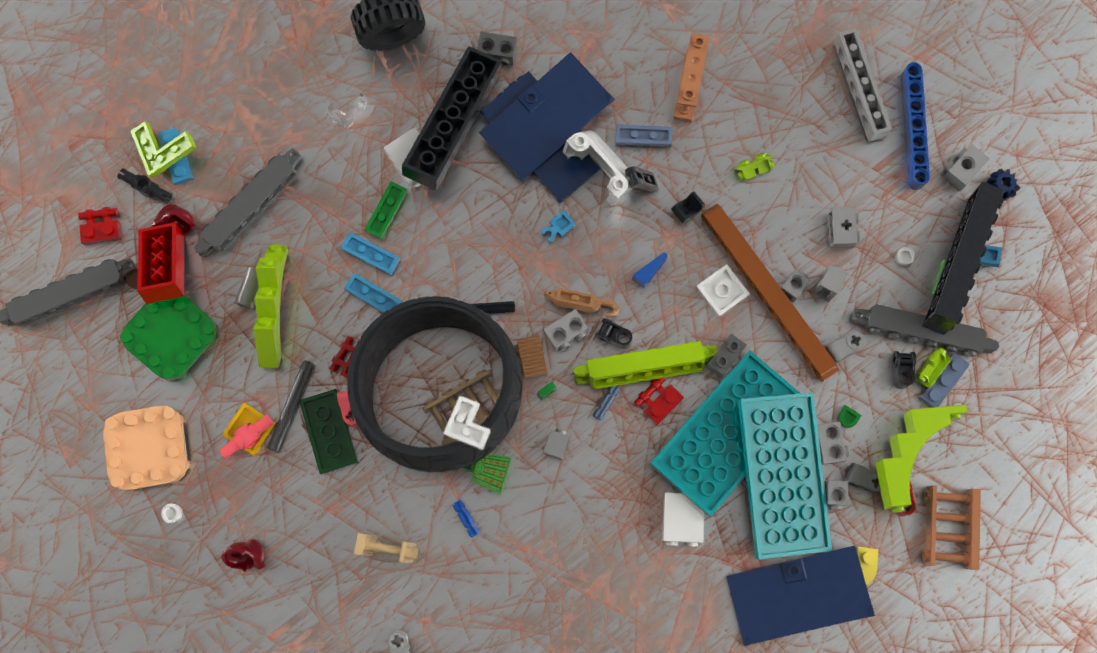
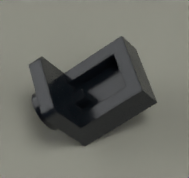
M693 191L687 198L675 204L671 210L681 223H684L696 216L704 208L705 204L696 192Z

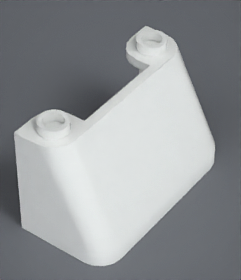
M591 130L578 132L566 141L563 154L568 159L572 156H577L582 160L589 154L611 180L607 186L609 196L606 202L611 207L633 190L629 183L630 178L625 173L627 166L596 132Z

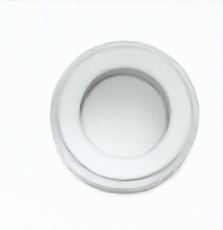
M903 247L896 252L895 261L901 267H908L915 261V253L912 249Z
M167 504L161 511V517L167 523H177L183 516L182 508L177 504Z

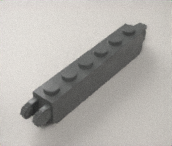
M292 148L282 156L278 154L276 157H272L268 165L263 170H259L255 178L250 183L245 184L241 192L229 201L228 206L224 210H220L215 215V219L202 228V232L199 234L202 238L194 248L196 253L205 257L214 249L224 251L296 177V170L294 168L302 156Z
M130 258L121 261L107 259L98 266L85 268L81 273L70 274L64 280L47 284V287L31 290L28 295L14 297L11 299V302L5 304V309L0 310V323L3 325L16 323L25 327L119 288L125 284L126 275L136 270L135 264Z
M878 304L869 310L855 309L853 311L852 321L864 325V329L869 330V333L875 335L883 333L892 339L905 338L910 343L917 344L922 342L931 348H938L939 346L945 348L948 352L961 351L964 352V355L975 357L982 352L990 354L993 351H997L1000 347L999 342L986 338L987 333L985 330L978 327L959 323L955 325L952 331L949 330L945 335H942L922 326L926 315Z

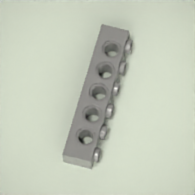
M854 28L839 32L834 44L868 142L886 138L892 131L858 31Z

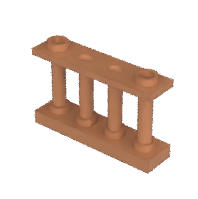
M691 33L673 119L692 122L710 36Z
M937 485L927 486L924 492V500L927 501L926 547L922 555L925 566H935V560L961 562L965 565V569L979 570L981 489H968L963 495L937 492ZM937 500L963 502L966 505V513L936 512ZM936 520L963 522L966 525L965 533L936 532ZM936 540L963 542L965 553L962 555L935 552Z

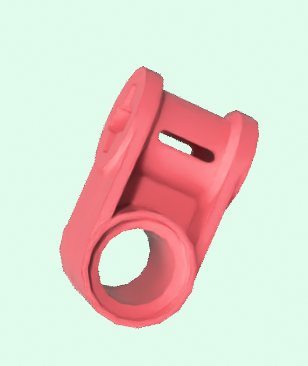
M348 390L337 393L344 422L351 427H358L355 419L354 421L349 419L352 418V411L348 399Z

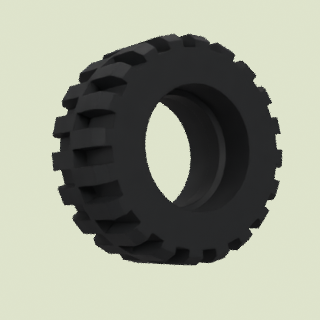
M361 0L360 3L355 5L351 13V22L358 43L363 48L371 51L391 50L408 44L411 40H415L418 38V35L422 34L426 24L419 0Z

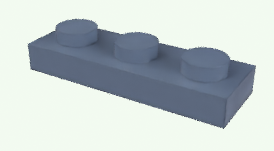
M617 124L616 145L671 147L672 127Z
M956 353L951 354L952 360L930 389L926 388L919 397L921 401L931 408L940 406L970 365Z

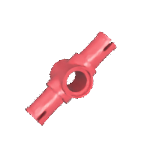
M267 414L255 424L251 423L249 425L247 423L242 425L234 432L233 440L219 449L220 453L227 459L239 449L247 450L259 442L261 433L274 424L273 420Z

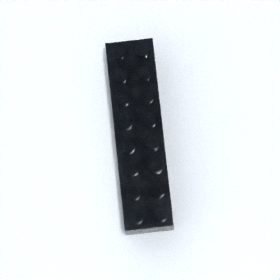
M470 46L467 47L404 160L402 176L437 191L501 73V60Z
M981 182L968 198L925 316L923 327L945 335L949 330L952 331L956 324L961 322L964 315L961 311L969 301L967 294L975 284L973 277L981 267L979 260L987 250L985 243L989 241L993 230L990 229L997 221L998 214L996 212L1003 204L1004 198H1002L1004 190Z

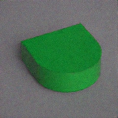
M550 382L537 392L538 398L540 400L545 399L557 387L553 382Z
M844 405L837 416V421L844 428H851L857 424L862 415Z

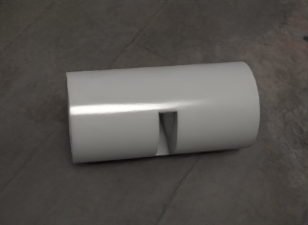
M247 267L234 302L236 305L247 309H253L255 304L254 298L259 288L255 268Z

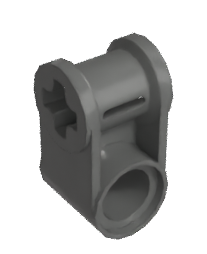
M851 463L845 481H848V484L872 493L881 491L876 472L862 465ZM876 479L875 483H877L878 486L874 487V483H872V480Z

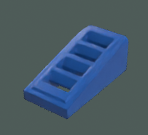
M664 252L637 271L633 275L632 280L642 288H645L665 263L668 254Z

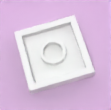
M727 264L696 286V289L718 317L750 295Z

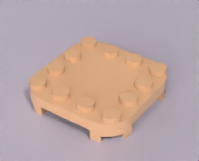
M155 406L120 412L105 420L103 440L106 468L109 481L113 487L134 491L158 485L174 484L179 482L185 475L187 469H189L190 461L187 460L183 426L185 421L177 410L168 406Z

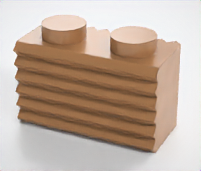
M540 335L518 339V345H514L517 355L521 358V372L525 379L548 375Z

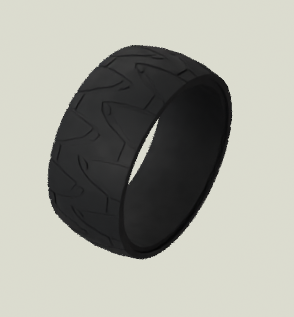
M427 296L411 299L381 314L379 318H376L360 337L361 339L358 340L348 368L347 390L350 408L365 438L377 451L390 460L409 469L423 472H447L461 469L474 464L490 454L503 441L512 428L522 400L523 381L521 366L516 350L507 334L484 311L469 303L449 297ZM453 327L467 330L480 336L498 352L503 366L502 387L493 410L480 425L491 431L483 450L460 441L437 447L410 446L390 438L381 431L373 409L374 381L386 356L404 339L430 328Z

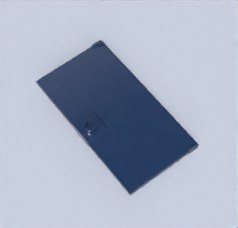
M570 52L484 127L479 134L516 173L520 180L524 181L559 150L571 136L578 133L615 99Z
M528 71L481 109L479 113L490 123L529 87L535 84L537 80ZM565 144L533 172L559 203H562L601 169L589 154L582 160L577 156H572L568 159L563 154Z
M855 546L726 576L744 646L875 616Z

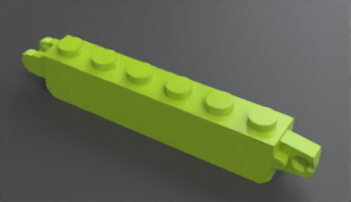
M701 341L593 358L586 360L587 364L575 366L573 370L575 375L574 381L576 384L590 383L592 388L600 389L701 372L705 368V363L711 361L718 351L716 345L702 346Z

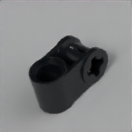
M602 319L603 324L599 332L595 334V337L621 349L629 348L633 339L631 331L609 319ZM621 335H626L629 337V341L622 343L618 338Z
M894 351L892 357L893 383L897 388L905 389L912 385L916 379V353L910 352L908 354ZM901 375H905L907 377V383L901 380Z

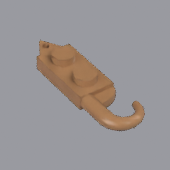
M563 288L544 293V296L554 302L555 306L588 313L598 311L601 306L612 308L614 311L606 313V317H614L619 313V306L614 301L598 298L595 295Z

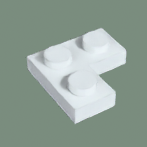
M459 396L444 430V436L483 450L491 431L488 428L472 423L480 404Z

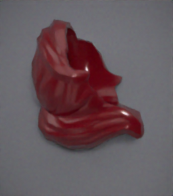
M170 204L164 206L158 212L156 218L151 223V227L176 222L183 234L186 235L194 228L195 220L186 209Z
M251 539L247 543H233L221 555L222 561L226 566L241 569L243 572L253 567L260 570L266 566L264 563V548L256 539Z

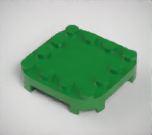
M184 295V297L149 304L145 303L126 324L120 339L123 341L125 348L157 376L165 380L183 379L188 375L186 372L211 344H215L217 341V324Z

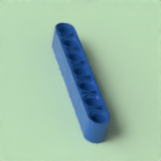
M911 62L901 74L907 180L911 189L920 190L930 180L922 66L919 63ZM908 71L913 72L915 76L910 75ZM910 89L915 90L916 93H912ZM911 106L916 107L917 111H914ZM912 123L916 124L919 129L914 128ZM913 141L918 142L920 146L914 145ZM914 159H918L921 164H917ZM915 176L920 177L922 182H918Z

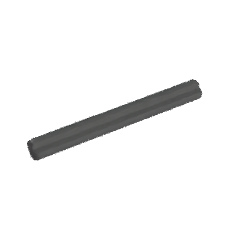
M307 360L302 362L267 446L271 451L277 452L280 448L314 366L312 362Z

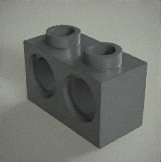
M480 31L477 50L501 60L503 66L513 65L517 49V37ZM488 46L492 48L489 51L484 50ZM505 49L510 51L506 54L502 53V51Z
M730 334L706 368L722 379L747 345L733 334Z

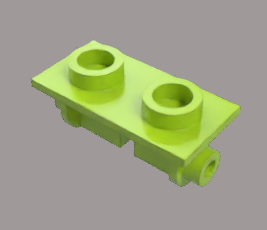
M764 152L756 155L754 160L749 161V159L740 161L738 163L739 166L734 167V170H739L740 172L737 174L739 180L745 181L755 177L754 169L756 168L758 174L772 170V167H775L773 160L769 158L774 156Z
M935 349L915 375V381L930 389L952 358L945 355L946 351L944 349Z

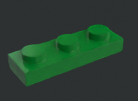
M390 181L364 229L365 232L383 239L408 192L406 188Z

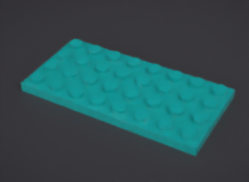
M749 350L652 460L650 465L706 515L711 517L746 476L738 399L800 394V392Z
M814 392L738 399L755 559L760 560L832 551Z

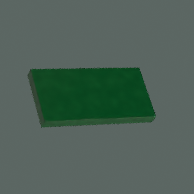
M337 389L299 400L320 475L358 463L348 425L343 420L338 403Z

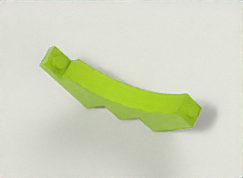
M966 405L910 409L903 414L907 433L896 434L889 438L893 458L882 459L875 463L884 510H892L893 513L905 511L904 508L911 505L910 477L919 451L936 432L951 425V421L961 419V416L968 412Z

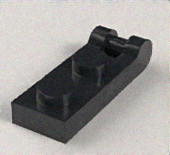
M636 166L625 170L626 175L630 178L629 183L632 189L640 188L650 192L659 190L653 172Z

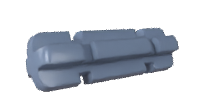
M617 386L609 387L608 393L604 395L598 405L599 408H596L593 413L596 419L602 420L605 416V411H608L615 399L614 396H617L620 391Z

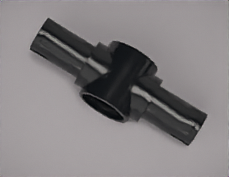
M124 168L120 170L124 175L120 173L117 175L119 180L130 184L132 188L139 191L143 196L155 197L165 204L170 202L168 198L172 199V193L160 188L158 184L152 182L145 175H135ZM148 183V186L145 189H142V186Z

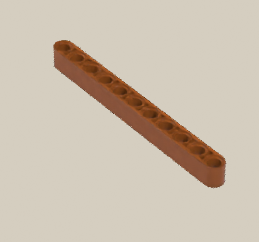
M715 204L703 212L701 218L817 378L824 382L839 372V368L722 207L719 204Z

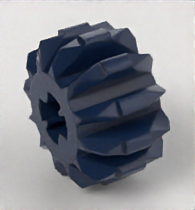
M1001 168L997 172H993L986 182L1004 190L1002 195L1004 201L1013 198L1020 189V186L1017 185L1020 179H1015L1016 173L1010 174V169L1004 171Z

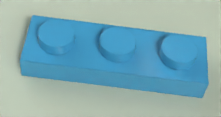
M176 127L158 133L162 147L179 136ZM186 156L169 167L175 185L194 180Z
M351 232L341 246L343 251L389 275H392L400 261V258Z
M356 273L352 275L344 287L347 292L382 313L403 303L398 298Z

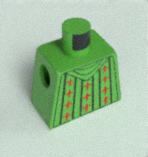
M488 454L474 464L464 467L463 470L473 473V482L501 495L511 463V457Z

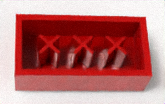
M176 222L139 229L137 292L146 304L184 297V234Z

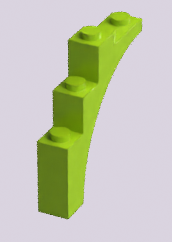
M269 245L264 258H260L256 266L259 288L254 298L257 320L253 332L259 368H278L282 358L280 297L283 271L288 255V246Z

